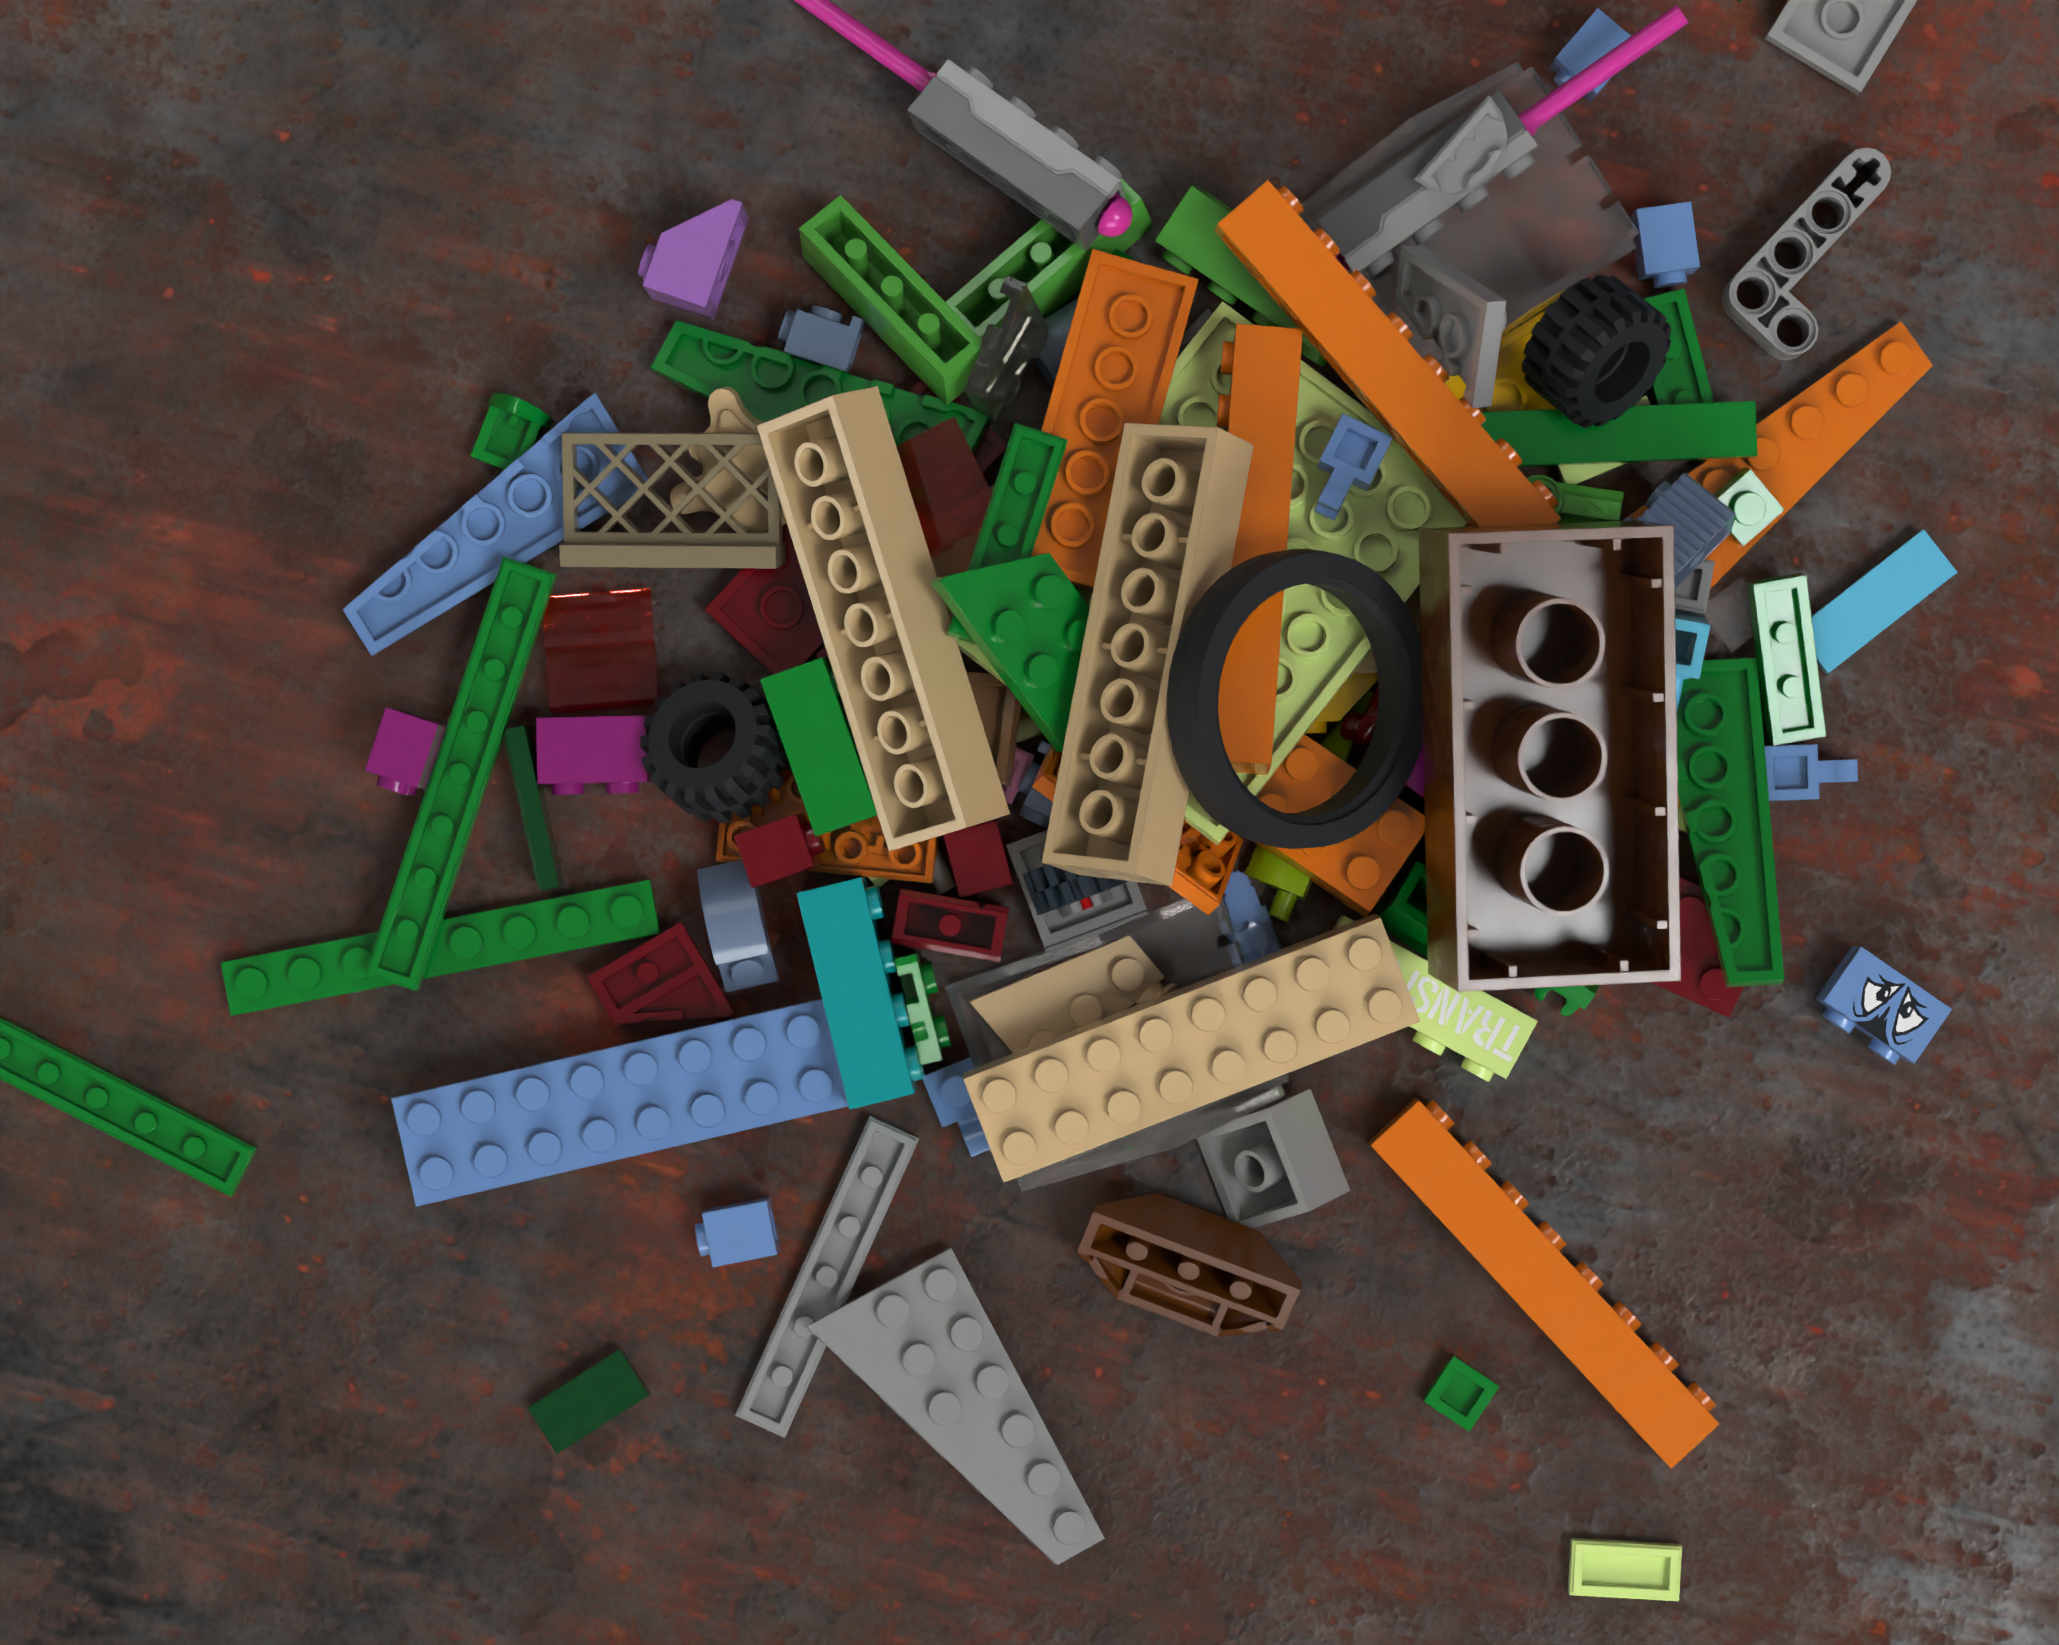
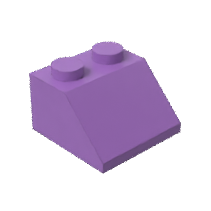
M733 199L728 200L662 232L657 246L647 245L640 262L638 275L643 277V287L653 300L714 321L749 221V216L742 202Z

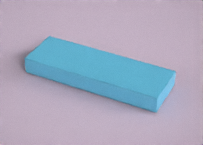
M1924 529L1916 533L1811 616L1817 664L1825 674L1830 673L1957 573L1956 569Z

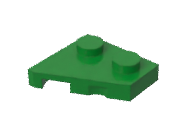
M919 952L899 956L894 961L898 976L901 978L906 999L905 1004L920 1063L924 1065L941 1061L944 1058L942 1048L951 1046V1041L944 1014L934 1016L929 995L939 993L932 961L921 963Z

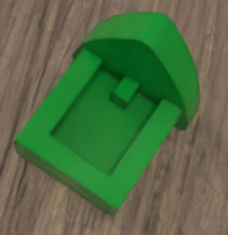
M492 393L487 403L490 408L471 457L505 470L538 442L543 427L549 429L553 418L518 397L503 393Z

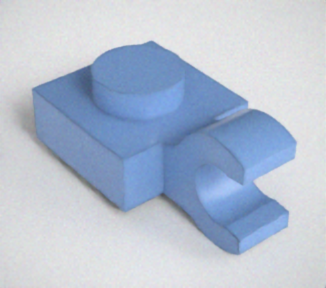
M1342 414L1317 468L1330 473L1331 476L1321 493L1314 512L1335 521L1352 484L1367 491L1393 437L1348 415Z
M1818 744L1764 746L1769 801L1820 799L1819 783L1858 781L1857 759L1818 761Z
M973 1056L923 1077L924 1084L942 1128L958 1122L971 1157L990 1150L963 1080V1072L977 1067Z

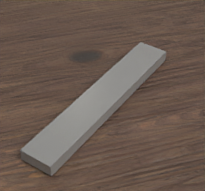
M869 1116L735 1416L784 1438L786 1437L826 1348V1345L805 1326L845 1305L920 1137L876 1117Z

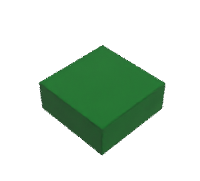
M1452 1354L1422 1400L1470 1432L1500 1386Z

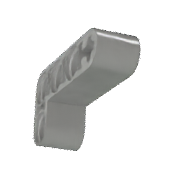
M1867 147L1860 148L1842 160L1724 287L1721 297L1723 310L1730 319L1772 357L1785 361L1795 359L1810 349L1817 340L1819 328L1816 318L1789 290L1886 188L1890 181L1891 168L1889 161L1880 151ZM1866 166L1871 171L1867 178L1868 182L1862 184L1848 197L1841 190L1855 177L1856 170ZM1825 203L1834 209L1837 216L1834 228L1823 229L1816 225L1812 218V207L1814 204ZM1778 243H1789L1797 249L1800 256L1797 268L1785 269L1777 263L1774 250ZM1748 282L1758 286L1763 297L1760 308L1747 309L1740 304L1736 294L1740 283ZM1780 320H1792L1799 325L1802 331V341L1799 346H1786L1779 340L1777 325Z

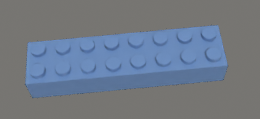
M822 998L391 1098L416 1207L848 1107Z

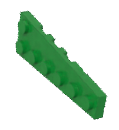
M677 320L651 366L654 374L709 400L710 394L715 390L725 386L731 387L738 392L745 408L754 417L763 422H768L832 395L878 386L913 501L940 515L944 512L992 421L990 415L983 411L953 402L946 406L941 399L926 394L921 396L900 390L889 383L875 379L870 381L853 376L826 365L820 366L796 359L791 354L768 347H756L748 341Z
M1757 658L1703 660L1700 679L1691 677L1690 679H1684L1677 711L1678 801L1726 987L1779 985L1785 979Z

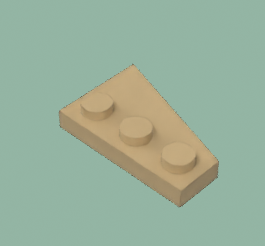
M1125 934L1065 959L1066 961L1037 973L1026 975L1014 980L1013 983L989 993H983L967 1001L1012 1053H1015L1128 1009L1145 990L1155 982L1158 983L1165 976L1131 936Z

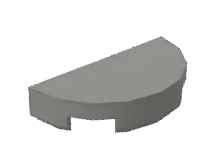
M1489 95L1414 179L1415 181L1432 191L1457 194L1478 188L1495 174L1505 157L1508 132L1503 113Z

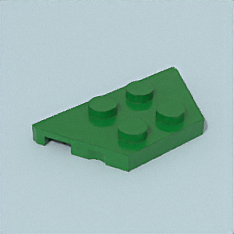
M1045 553L935 578L931 582L932 586L1055 751L1063 752L1090 607L1050 553Z

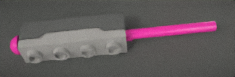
M793 0L921 92L907 109L917 132L1086 251L1099 234L1106 237H1116L1123 234L1130 227L1133 213L1125 196L1120 180L1122 174L1119 170L1101 156L1097 155L1092 160L1077 150L1079 145L1076 140L1062 128L1053 125L1049 130L1034 119L1036 117L1034 111L1019 98L1010 95L1006 100L992 90V82L978 69L968 65L963 70L948 59L937 74L929 72L830 0Z
M1675 5L1519 115H1517L1500 90L1492 95L1491 98L1504 116L1508 132L1505 157L1495 174L1478 188L1457 194L1432 191L1414 179L1480 105L1322 216L1317 221L1340 250V253L1335 258L1347 271L1356 269L1362 274L1368 270L1370 275L1374 277L1399 260L1394 250L1413 238L1417 245L1421 244L1443 229L1445 226L1439 218L1458 206L1462 213H1465L1487 198L1490 193L1485 186L1501 174H1504L1507 180L1510 181L1536 162L1531 153L1540 148L1533 138L1538 128L1687 25L1689 22L1679 7Z

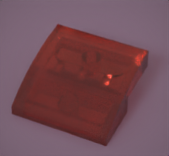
M955 417L896 446L931 558L953 548L954 542L981 530L992 491Z
M651 588L550 596L543 617L544 649L547 654L549 708L551 713L655 706L654 703L660 697Z

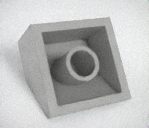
M1311 1089L1273 1100L1194 1132L1228 1220L1241 1225L1255 1228L1306 1213L1351 1191Z

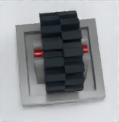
M1048 830L1006 845L1044 948L1147 910L1137 882L1082 876L1042 863Z

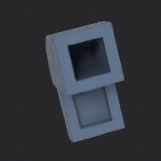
M737 860L698 869L699 890L707 933L714 961L719 967L726 993L779 981L778 968L765 924L759 887H751L743 861Z

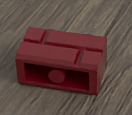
M900 889L891 943L1000 962L1010 907Z

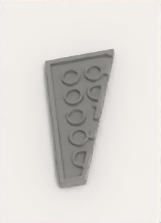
M951 1248L938 1253L805 1326L943 1459L947 1460L967 1482L990 1501L1053 1564L1059 1565L1105 1539Z

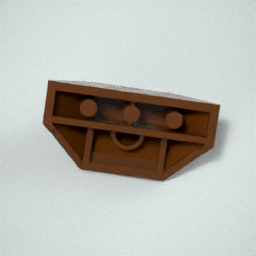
M1159 1193L1095 1205L1077 1250L1081 1258L1089 1262L1097 1277L1116 1299L1216 1337L1251 1334L1268 1329L1270 1332L1284 1330L1303 1284L1260 1231Z

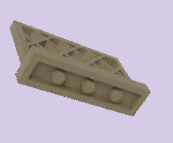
M561 433L564 543L559 545L560 567L776 569L787 563V541H783L782 506L768 461L766 471L755 482L732 461L746 445H763L759 433ZM577 444H595L611 460L607 467L593 481L577 467ZM609 444L627 446L618 454ZM637 445H650L665 460L664 464L646 482L624 460ZM663 445L681 446L671 454ZM691 445H704L720 461L700 482L678 461ZM717 445L735 446L726 455ZM616 467L639 488L620 509L598 488ZM670 467L693 488L674 509L651 488ZM724 467L747 488L728 510L705 488ZM767 479L768 497L759 489ZM577 480L585 487L579 496ZM592 494L613 517L599 531H578V507ZM644 494L667 516L653 531H641L625 515ZM698 494L720 515V518L706 532L694 531L679 516ZM752 495L768 510V532H749L733 516ZM619 522L627 531L610 530ZM673 522L681 531L663 530ZM726 522L735 532L717 531Z

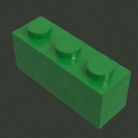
M822 657L760 679L815 837L876 816L877 811L829 657Z

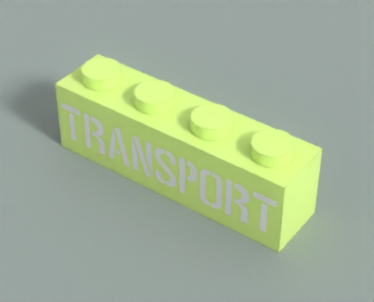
M1341 915L1334 929L1351 923L1353 920ZM1390 941L1421 1021L1409 1026L1417 1031L1412 1041L1440 1056L1446 1047L1461 1054L1465 1058L1460 1067L1487 1082L1491 1080L1494 1073L1507 1079L1538 1021L1484 991L1458 992L1428 974L1427 960Z

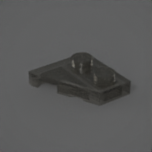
M1006 276L1000 289V293L1007 295L1010 300L1001 327L993 324L987 325L981 342L979 356L973 365L964 390L975 410L994 420L997 419L1003 406L1010 405L1017 396L1021 385L1020 376L1030 359H1035L1040 355L1048 335V325L1026 283Z

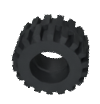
M1605 274L1596 275L1592 280L1586 278L1579 281L1572 289L1569 287L1560 294L1558 300L1553 304L1551 303L1544 311L1545 314L1531 331V339L1526 343L1523 352L1526 357L1522 362V372L1526 374L1524 379L1527 385L1575 425L1578 424L1583 428H1589L1592 425L1599 427L1605 425L1610 419L1616 420L1622 416L1627 409L1639 402L1644 393L1651 388L1656 381L1655 378L1658 373L1663 369L1666 362L1665 355L1670 350L1671 340L1668 337L1671 333V327L1666 322L1667 318L1621 280L1614 276L1608 277Z
M713 671L710 680L701 672L691 675V683L688 685L678 681L670 686L673 694L667 699L661 695L656 700L654 705L659 708L655 716L647 714L643 724L649 730V734L640 736V748L647 753L641 760L644 769L652 775L650 777L651 781L688 814L692 813L699 820L709 822L713 817L719 823L731 822L733 813L744 819L753 815L751 807L755 804H759L762 808L771 801L767 796L770 790L775 788L779 791L785 782L780 776L781 770H790V763L768 701L745 680L735 675L730 678L724 672ZM736 727L735 739L728 753L711 766L697 768L698 756L704 743L716 732L725 728Z

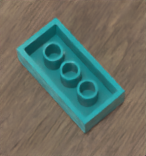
M860 877L796 893L849 1110L914 1094L918 1089L916 1081L923 1079L925 1074L923 1065L920 1063L916 1045L907 1047L903 1027L909 1026L910 1020L905 1004L904 992L894 994L889 974L897 972L894 961L896 954L891 938L881 941L876 919L884 918L886 914L879 886L868 887L866 877Z

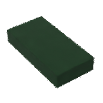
M619 1348L530 1405L528 1410L556 1454L649 1396L650 1391L623 1349Z

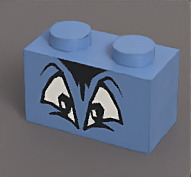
M1851 946L1815 998V1000L1827 1007L1822 1014L1826 1020L1850 1034L1854 1027L1872 1038L1867 1047L1893 1065L1897 1063L1899 1058L1905 1062L1915 1064L1952 1010L1861 946Z

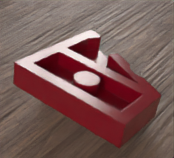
M683 922L669 928L587 977L614 1024L728 1017L735 1013L733 1006Z

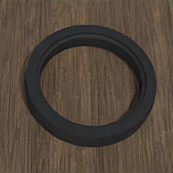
M1291 549L1261 554L1238 564L1222 575L1204 593L1189 615L1179 636L1172 658L1167 689V719L1173 753L1185 783L1197 802L1214 820L1229 831L1258 843L1288 849L1325 847L1345 841L1367 829L1393 804L1410 778L1423 744L1421 638L1403 600L1378 573L1352 558L1313 549ZM1309 584L1319 587L1338 598L1349 608L1365 631L1377 667L1379 703L1375 729L1370 745L1350 780L1340 791L1322 804L1309 810L1287 814L1273 809L1260 801L1247 789L1233 769L1220 731L1218 695L1222 669L1234 637L1249 615L1274 594L1292 586Z

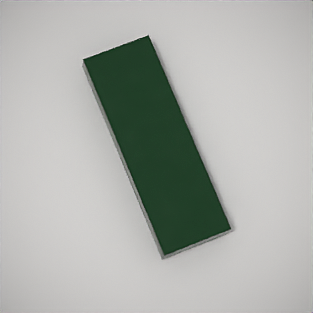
M523 725L505 729V743L537 888H540V891L563 887L565 885L543 785L537 784V757L530 727Z

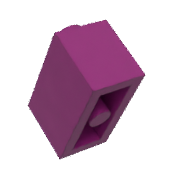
M386 707L365 771L379 775L376 786L400 794L416 796L418 788H427L447 726Z
M647 716L536 718L537 784L551 785V795L584 794V784L606 783V794L639 793V783L652 782L650 779L652 775L644 769L641 760L647 753L640 748V736L649 734V730L643 725Z

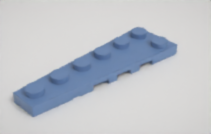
M597 393L582 402L546 433L542 439L521 457L517 458L491 483L473 496L455 514L430 533L411 552L400 559L343 609L371 656H374L494 583L503 557L525 564L564 540L561 433L620 432ZM577 444V467L593 481L607 467L611 460L595 444ZM609 444L618 454L627 446ZM631 452L624 460L646 482L648 477L633 452ZM618 467L598 486L617 507L626 503L639 489ZM577 480L579 496L585 487ZM592 494L578 507V531L609 513Z

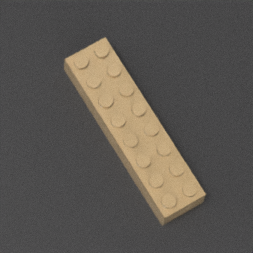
M878 386L832 395L758 425V432L888 851L1009 815L1010 811L957 640L947 636L951 621L945 602L931 584L937 576Z
M1124 424L1042 863L1082 876L1172 886L1190 790L1179 770L1169 735L1167 719L1169 672L1179 636L1195 605L1204 593L1231 569L1254 447L1253 444L1219 427Z
M1374 913L1071 1030L1042 1043L963 1072V1080L1003 1183L1421 1021L1381 917Z

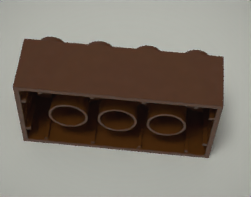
M1634 520L1419 528L1428 974L1458 992L1681 981L1674 525Z

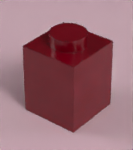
M805 813L794 814L734 835L752 888L762 887L822 865L819 853L825 852L824 840L822 835L815 837L811 823L807 822Z
M997 820L987 823L983 822L943 835L960 898L1013 884Z

